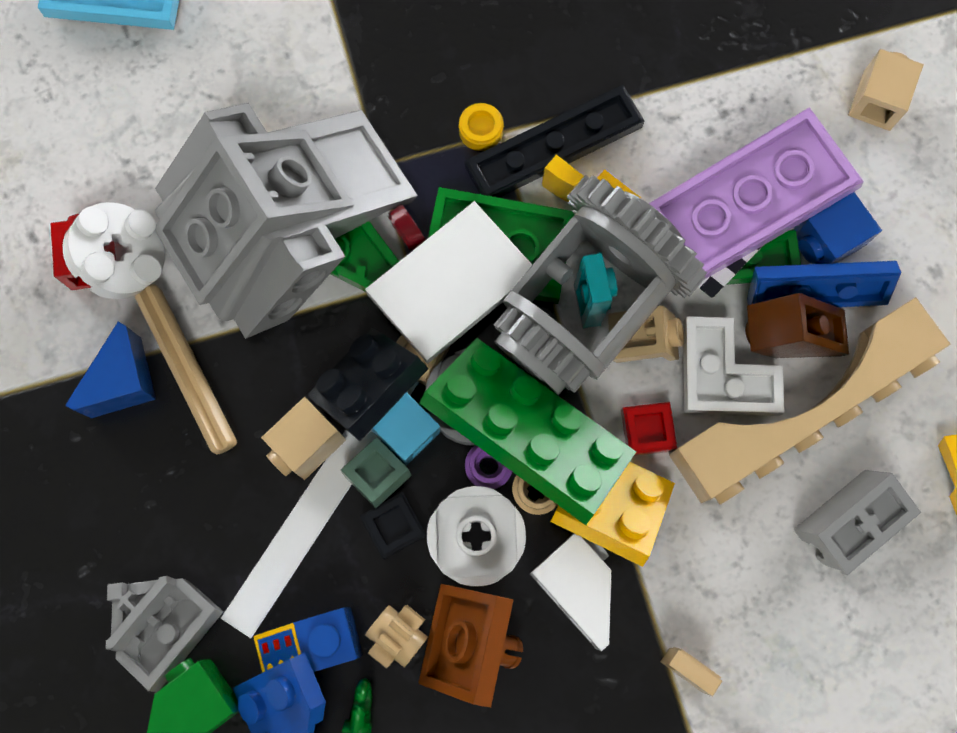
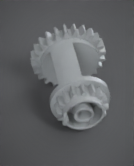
M585 175L567 196V199L570 200L568 205L574 209L572 212L575 215L505 297L503 303L507 309L494 323L495 329L501 333L494 343L527 373L557 395L564 388L575 393L588 376L597 380L669 292L676 296L680 294L684 298L686 296L690 297L706 278L705 275L707 274L702 269L704 264L695 258L697 253L684 245L686 240L665 216L638 196L623 191L619 186H616L614 189L605 179L600 181L594 175H591L590 178ZM585 239L599 253H602L603 257L646 288L593 353L562 325L532 303L552 278L561 285L567 282L572 275L573 269L565 264V262Z

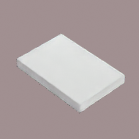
M474 201L368 286L365 291L428 364L500 305L532 264Z

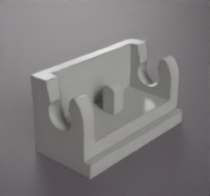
M864 470L793 530L802 541L808 544L811 543L820 550L821 553L816 558L821 563L840 570L844 575H849L916 518L921 511L893 473Z

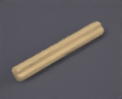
M151 284L137 294L135 299L210 451L216 455L224 453L237 444V440L162 290L157 285Z

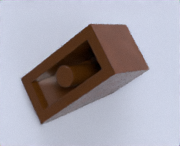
M801 293L747 305L748 322L746 323L745 332L751 352L772 358L841 357L849 355L844 309Z

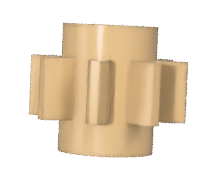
M388 605L365 634L375 643L368 654L386 669L394 660L405 668L428 639V636L419 630L425 619L408 605H405L400 612H397Z

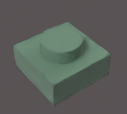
M377 437L341 469L344 477L375 509L412 476L409 469Z

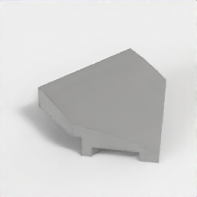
M169 576L159 577L158 580L126 584L121 582L108 584L107 601L112 602L111 636L106 640V649L116 651V660L148 691L158 692L167 682L164 676L185 660L224 611L191 582L183 578L174 579Z

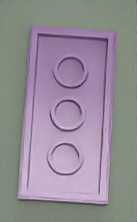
M809 107L649 204L675 226L686 240L684 245L697 253L695 258L704 264L702 269L707 272L705 275V279L860 189L864 181Z

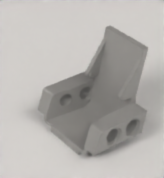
M249 103L207 111L203 114L155 188L163 201L155 209L159 219L155 231L199 305L209 303L220 320H234L246 339L288 321L346 257L335 238L401 204L412 203L418 195L362 110L267 132Z

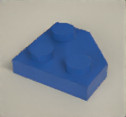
M305 652L233 687L238 700L239 713L247 723L250 733H314L315 724L323 721L326 701Z

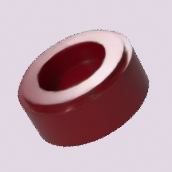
M402 204L388 213L389 221L410 251L416 249L426 240Z

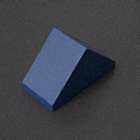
M117 322L65 406L89 418H94L156 400L141 337L124 324Z

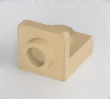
M663 305L658 306L613 361L620 363L663 357L668 361L679 360L678 347L684 345V329L680 318H676L675 314ZM627 311L608 314L609 332Z

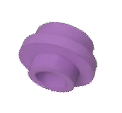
M475 445L468 452L465 459V471L468 479L475 486L491 489L500 488L509 480L512 471L494 459L498 464V470L491 475L484 474L480 470V462L485 458L493 457Z

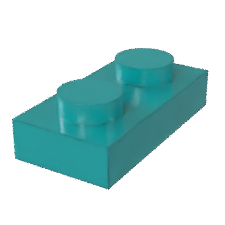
M597 253L582 256L573 285L583 329L601 326L607 311L611 309L612 297H616L618 294L617 280L613 268H605L603 254Z

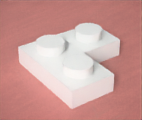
M686 317L684 319V413L780 416L784 413L783 366L735 364L734 318Z

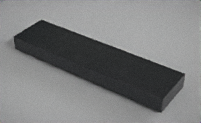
M622 84L465 160V169L479 194L500 198L543 177L544 168L556 154L569 164L641 129L645 120Z

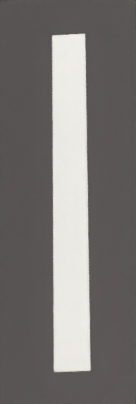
M418 381L407 391L409 395H411L419 383ZM347 430L344 431L342 435L346 441L325 460L221 617L222 620L249 638L253 637L352 484L344 477L341 469L377 437L371 430L361 441H358Z

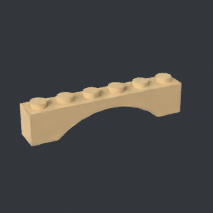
M915 297L860 333L854 356L843 377L827 397L809 411L799 416L770 424L737 425L718 422L677 448L669 456L700 503L715 497L720 505L744 490L740 483V480L755 472L760 479L783 465L784 461L779 455L794 446L798 453L823 439L824 437L819 431L822 427L833 421L839 428L862 414L863 411L858 404L870 396L877 403L902 388L897 381L901 376L910 371L913 377L916 378L939 364L940 361L935 354L951 344Z

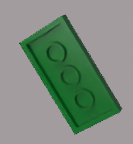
M478 338L424 392L419 403L584 525H587L636 453L634 449Z

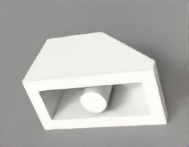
M572 534L538 565L530 575L594 648L603 651L609 645L611 569L604 562L609 555L603 547L579 535Z

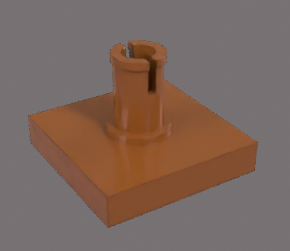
M441 584L418 684L473 705L491 708L499 667L503 666L507 669H514L522 659L521 657L505 653L506 649L523 652L521 639L514 635H506L513 599Z

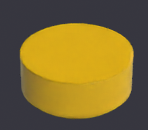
M477 103L467 107L462 112L459 119V135L462 142L468 148L475 151H486L498 145L502 139L504 121L501 113L495 107L486 103Z

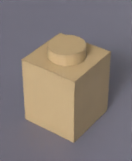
M880 49L862 74L848 116L891 131L909 109L924 64L913 61L902 53L888 52Z
M306 397L302 398L261 437L272 449L266 455L270 462L283 475L287 476L293 471L304 480L346 441L343 435Z

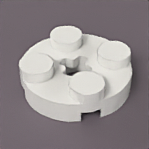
M106 202L86 207L76 217L64 235L63 256L68 270L75 278L80 276L86 284L91 286L89 290L98 296L109 299H126L136 296L159 278L164 266L165 249L155 231V219L144 210H134L129 206L119 203ZM111 241L120 244L125 250L121 261H116L113 253L105 252L104 246L109 245Z
M482 486L465 487L450 494L434 511L427 528V545L434 562L443 574L466 586L480 587L498 582L513 571L524 552L526 543L524 520L517 508L501 493ZM474 522L481 523L482 531H490L491 541L483 542L482 550L473 551L470 542L462 541V533L469 532L471 523Z

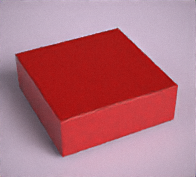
M670 402L630 406L621 409L625 443L636 451L634 456L672 452L677 449Z

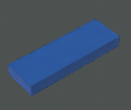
M897 261L755 267L747 295V303L751 305L801 293L836 307L888 305L902 272Z

